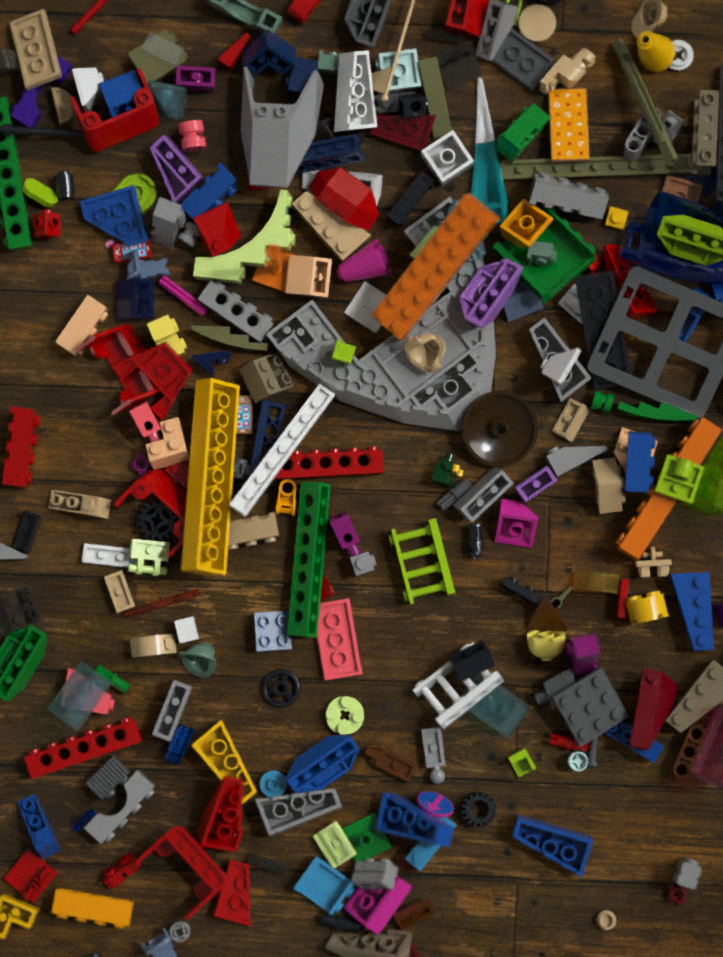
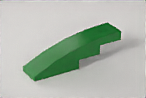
M620 401L616 408V411L653 421L693 422L697 418L696 415L664 402L659 403L658 408L640 402L638 407L635 408Z

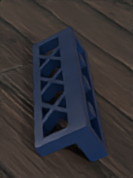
M352 134L312 142L295 174L365 161V155L360 149L359 135Z
M262 400L250 476L261 463V455L265 457L262 452L263 447L269 442L273 447L272 440L276 438V443L281 435L285 404ZM270 406L281 408L280 416L274 420L269 415ZM273 424L277 429V435L269 439L266 434V428Z

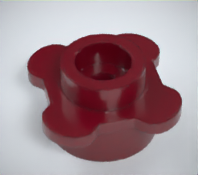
M670 884L666 900L669 903L677 902L680 905L684 904L687 888Z

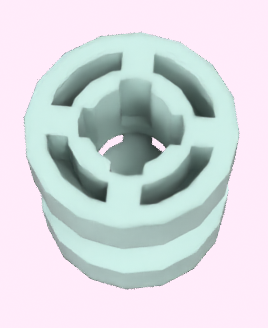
M575 751L569 755L567 762L571 769L582 771L588 765V758L584 753Z

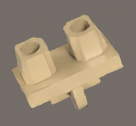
M650 546V552H643V558H650V560L635 561V567H638L639 578L650 577V567L657 566V577L668 576L669 566L672 565L671 559L656 560V557L663 556L662 551L655 552V547Z

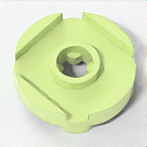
M349 696L337 697L328 705L326 721L334 732L342 735L352 734L361 727L364 720V710L355 698ZM342 710L350 712L349 720L340 719L342 715L340 712Z

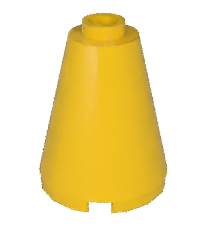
M650 31L642 32L637 38L638 60L642 67L648 71L661 72L671 66L676 50L669 38Z

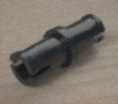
M323 913L321 925L337 928V931L346 930L359 934L361 922L346 919L342 915L337 917Z

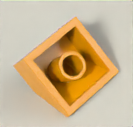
M523 198L499 227L502 237L517 247L530 248L554 219L535 205L529 204V201Z

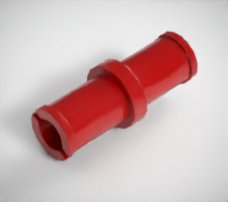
M551 733L549 745L564 747L566 750L574 749L587 752L589 744L588 742L580 747L575 739L572 738V735L567 737Z

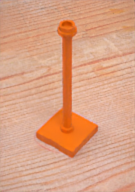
M269 245L266 248V256L270 259V262H267L266 267L256 268L252 281L285 293L289 255L293 254L280 250L277 245Z

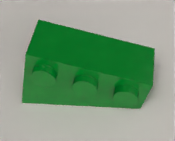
M534 103L529 108L526 106L519 114L520 117L517 120L514 119L507 127L508 129L502 132L496 139L498 143L495 150L510 163L516 160L551 118Z

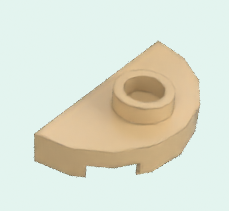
M51 88L59 123L63 125L74 114L69 105L71 95L61 88Z

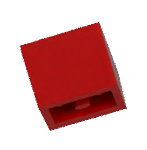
M451 0L445 31L480 39L489 1Z

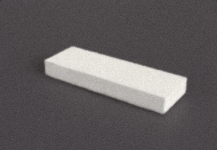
M84 543L82 563L128 568L129 564H136V559L129 558L130 548Z

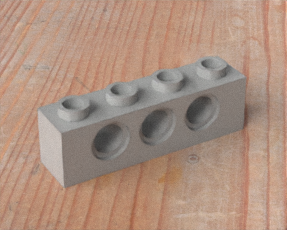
M210 280L199 296L198 301L258 343H263L267 337L266 334L274 327L273 319L265 313L261 315L256 312L257 308L251 303L245 304L240 301L241 297L232 291L230 294L224 290L226 286L219 281L214 283ZM221 295L227 298L226 303L223 305L216 303L217 297ZM239 306L242 308V313L237 316L233 315L232 309ZM251 317L257 318V325L249 326L247 324L248 319Z

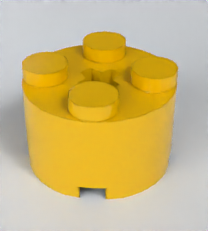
M660 591L646 593V598H642L641 595L627 598L626 607L631 625L669 616L664 595L660 594Z

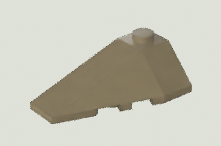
M387 930V933L383 934L369 931L367 935H358L355 932L334 933L328 941L326 949L344 957H409L412 933L398 930Z

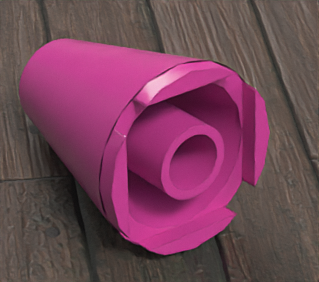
M372 240L338 265L339 269H337L339 279L345 282H352L392 274V269L388 270L387 265L390 264L382 244H377L379 240Z

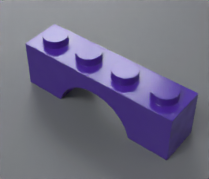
M58 55L57 58L62 77L30 90L25 88L21 94L22 99L19 103H15L11 109L12 119L24 127H35L42 117L37 106V98L40 91L49 84H63L73 69L69 62Z

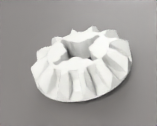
M682 40L672 41L676 53L682 50L683 53L681 55L682 60L679 58L674 60L669 67L673 70H683L689 67L694 56L691 46Z

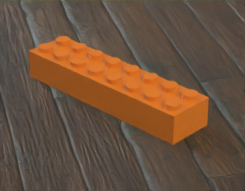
M471 193L465 194L371 316L399 340L406 339L495 226L500 217Z
M703 417L692 422L687 430L690 432L689 435L681 439L677 446L680 448L679 451H675L671 456L687 459L698 465L701 464L722 431L721 428ZM656 484L653 485V488L650 487L649 492H647L648 499L642 501L636 509L639 512L637 516L631 517L626 527L628 530L626 533H621L615 542L618 544L615 549L634 561L640 559L678 500L654 492Z

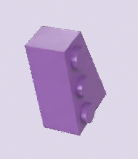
M163 135L150 147L172 201L179 204L205 178L168 136Z

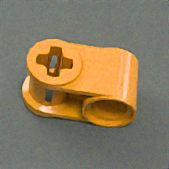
M290 479L283 480L279 485L276 515L284 513L295 516L297 487L295 482ZM286 482L293 485L291 493H285L282 489ZM281 506H290V508H282Z

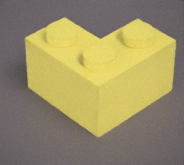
M169 315L147 323L156 345L167 341L180 356L186 354L184 349L187 346L184 339H179L176 333L180 330L174 318L170 319Z

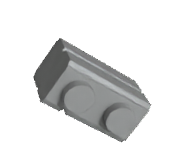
M684 857V860H678L677 871L674 872L672 880L678 885L696 889L697 878L700 876L702 869L698 866V861Z
M366 858L365 861L356 862L352 883L361 889L392 890L398 869L388 859H380V862Z

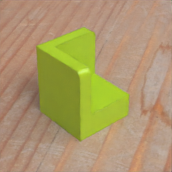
M337 339L332 360L351 366L356 346L343 343Z
M525 748L507 757L518 777L536 769Z

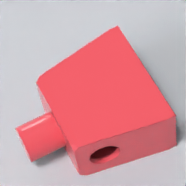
M147 400L129 410L144 438L148 436L151 443L162 440L158 432L161 427ZM150 421L152 428L147 429L144 423Z

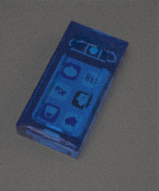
M179 723L163 759L179 765L195 729Z

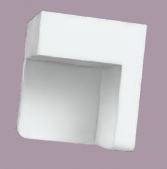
M194 617L174 621L180 643L199 639Z

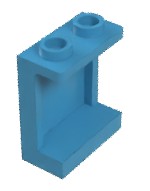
M316 855L293 889L299 893L301 892L332 916L334 912L337 914L344 905L341 903L345 896L349 898L355 888L352 887L354 884L349 878L335 868L333 869L331 865Z

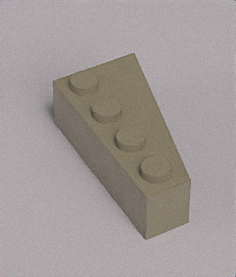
M710 660L670 710L665 722L681 733L723 701V667L716 661Z

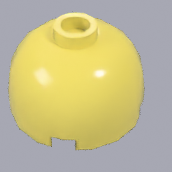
M532 630L528 632V648L533 655L542 658V661H552L553 657H557L563 652L565 648L564 631H544L539 633L540 630Z

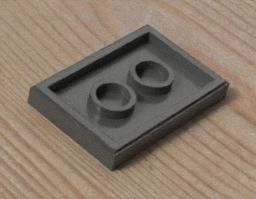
M511 28L491 62L533 92L555 60Z

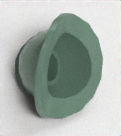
M211 643L195 644L187 651L178 653V657L182 660L184 667L193 675L203 678L209 677L215 672L216 658H213L215 651Z

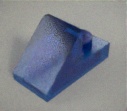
M230 350L192 355V360L213 377H215L213 362H216L217 365L227 364L228 360H232Z

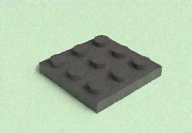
M602 667L596 668L551 696L580 747L629 717Z

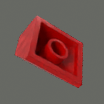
M228 202L193 217L205 250L212 257L229 250L241 236Z

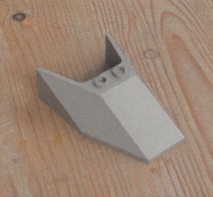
M244 67L241 135L250 185L288 188L315 138L324 87L323 81L318 71L314 70L295 104L256 103L253 98L254 79L249 69Z

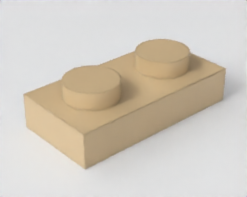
M123 570L104 576L116 612L119 613L135 607Z

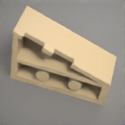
M273 512L269 513V515L230 521L228 550L237 549L239 544L244 543L247 547L257 545V541L264 540L265 543L276 541V538L280 537L276 514Z

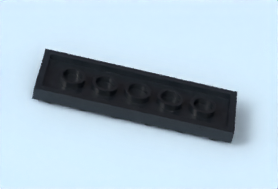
M613 270L574 277L588 359L617 298ZM619 331L605 359V363L631 374L624 332ZM603 341L598 352L604 353L608 343ZM591 373L594 390L619 385Z

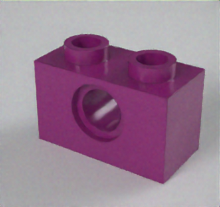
M177 65V89L215 92V68Z

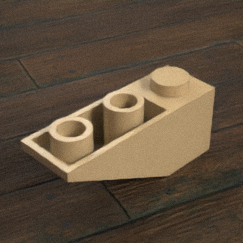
M51 489L48 508L108 519L111 500Z

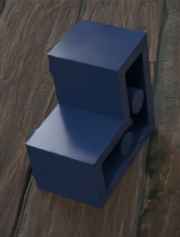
M267 30L243 50L242 66L247 67L250 72L257 75L269 65L284 75L296 65L297 49Z
M296 57V65L290 69L289 73H291V76H287L285 84L289 98H299L313 71H318V61Z

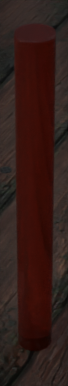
M198 589L124 612L126 618L198 597L200 593Z

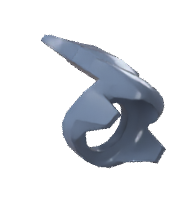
M137 250L123 254V259L131 260L127 267V280L144 281L147 278H155L160 275L168 276L170 274L169 270L165 267L167 258L159 261L139 260Z
M163 928L165 935L159 934L151 939L149 947L144 942L140 943L147 956L150 954L154 957L177 956V953L172 948V939L165 928Z

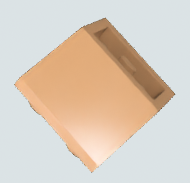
M289 255L285 293L318 298L328 297L332 259Z

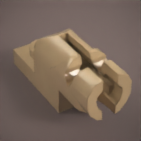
M582 48L571 58L563 54L540 81V91L547 94L550 90L555 89L558 82L571 88L586 74V69H590L595 63V55L585 48Z

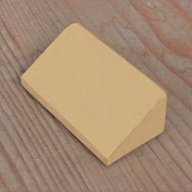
M570 398L554 425L552 432L572 442L590 409L586 405Z

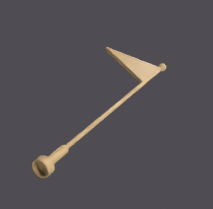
M411 0L392 67L371 73L373 91L383 94L381 96L383 102H387L389 99L388 92L415 0Z

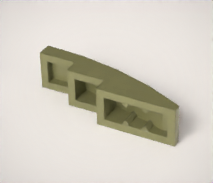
M437 57L419 60L418 64L424 94L428 100V115H436L432 127L433 138L435 139L443 137L452 129Z
M191 325L192 332L210 341L236 349L268 353V343L249 342V335L231 334L230 327Z

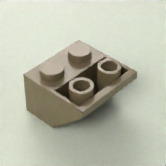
M278 352L252 360L239 369L254 403L267 400L294 387Z

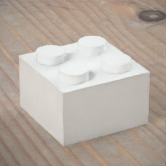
M453 130L421 151V157L441 186L474 165L473 158Z

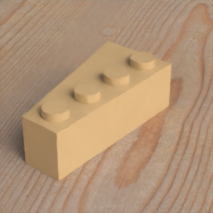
M307 191L292 203V208L341 262L356 253L371 239V234L360 227L344 221L318 202Z

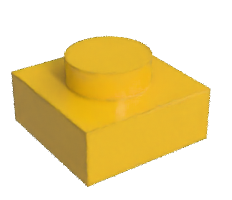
M610 206L605 226L623 231L629 211Z

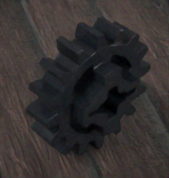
M155 500L152 501V505L145 503L147 508H140V511L143 513L142 515H137L141 519L137 525L143 527L139 530L140 533L146 532L145 538L151 535L152 541H155L156 537L163 541V536L169 539L168 533H174L173 526L176 523L174 520L178 518L177 515H173L174 512L169 507L163 505L164 503L161 500L159 504ZM156 508L153 514L147 515L151 509ZM164 509L168 512L170 519H166L163 515ZM160 515V519L163 521L158 523V526H155L156 523L153 522V518H157ZM145 522H149L151 524V532L147 529ZM169 526L164 532L159 533L162 527Z

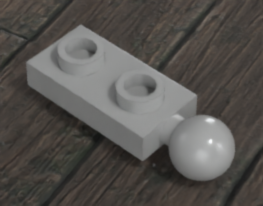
M441 727L421 729L426 768L432 767L433 769L430 773V780L435 784H440L445 779V773L440 769V766H446Z

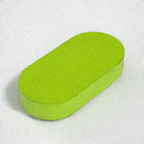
M28 178L22 184V191L43 206L51 208L57 203L58 195L56 192L39 181Z

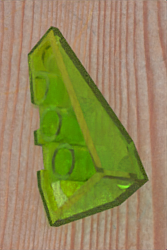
M722 436L710 453V459L706 465H702L704 470L693 503L689 504L682 501L684 504L706 513L723 515Z

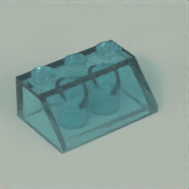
M81 660L48 709L73 729L80 731L113 682Z

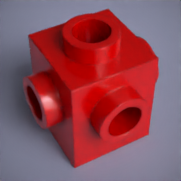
M41 210V213L33 214V237L43 239L60 237V214L53 213L52 210Z

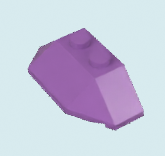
M507 258L480 267L460 296L465 320L480 328L492 323L513 294L523 267Z

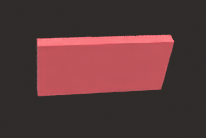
M350 599L320 603L317 640L324 681L361 675L362 669Z

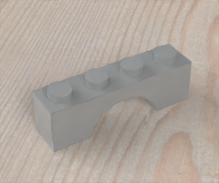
M139 770L124 784L127 792V801L124 808L114 815L98 813L85 826L84 829L100 844L104 841L108 843L115 836L113 831L117 827L121 829L128 822L126 817L131 812L135 814L141 807L139 803L144 798L148 800L155 792L153 790L155 785Z

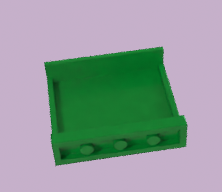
M542 204V211L553 217L554 220L536 241L553 243L554 250L557 251V259L555 263H552V266H539L536 263L529 266L527 261L529 248L517 247L508 240L503 244L497 241L492 247L494 254L500 260L507 258L523 267L519 279L545 304L569 284L574 277H577L596 261V250L590 243L586 244L583 241V237L578 231H573L570 228L567 220L559 218L557 216L558 213L553 207L547 208Z

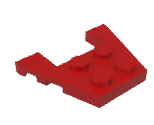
M167 341L111 365L113 370L122 379L138 367L164 395L151 406V409L161 420L165 419L192 371V368Z

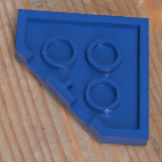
M134 185L80 201L86 221L101 228L127 245L134 246L149 241Z

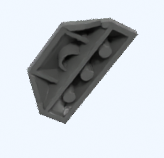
M351 0L345 16V22L357 43L371 48L375 47L393 0Z

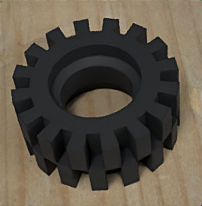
M473 792L467 795L462 802V815L466 822L474 827L489 825L496 816L497 808L495 801L486 793ZM476 802H482L486 805V813L481 817H476L472 814L471 808Z

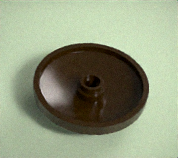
M506 390L489 391L477 397L466 409L461 424L462 439L470 454L483 464L493 467L510 466L525 458L535 445L538 436L537 417L531 405L518 394Z

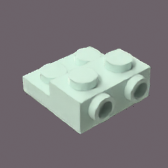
M416 49L400 51L388 93L421 88ZM396 51L379 53V59L375 60L376 70L380 71L392 67Z

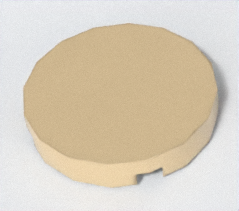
M534 4L522 11L519 17L518 28L521 35L527 40L541 43L553 35L556 28V18L548 7Z

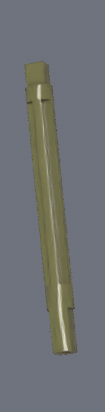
M617 39L612 43V46L666 164L670 166L677 162L679 158L625 41Z

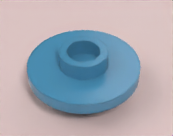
M268 771L260 780L261 791L268 797L281 796L287 787L286 778L279 771Z

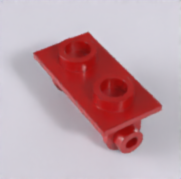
M133 852L122 856L117 864L107 868L103 875H101L105 885L107 884L110 889L116 888L126 880L122 875L124 872L130 877L140 869L141 863L138 865L135 863L137 859H135Z

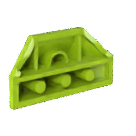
M686 215L663 216L657 235L671 255L705 266L723 260V229L720 226Z

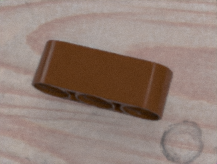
M691 725L686 730L671 767L672 774L677 778H686L691 773L705 739L706 733L703 727ZM695 728L700 731L698 739H693L691 736V731ZM687 746L693 749V754L690 757L684 755V749ZM680 764H683L686 768L685 773L682 775L676 772V768Z

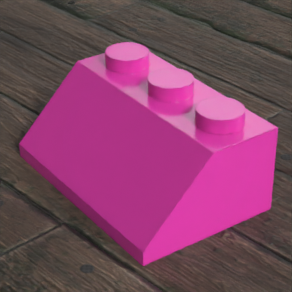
M397 875L392 890L361 889L358 887L343 908L365 927L380 934L412 889V886Z

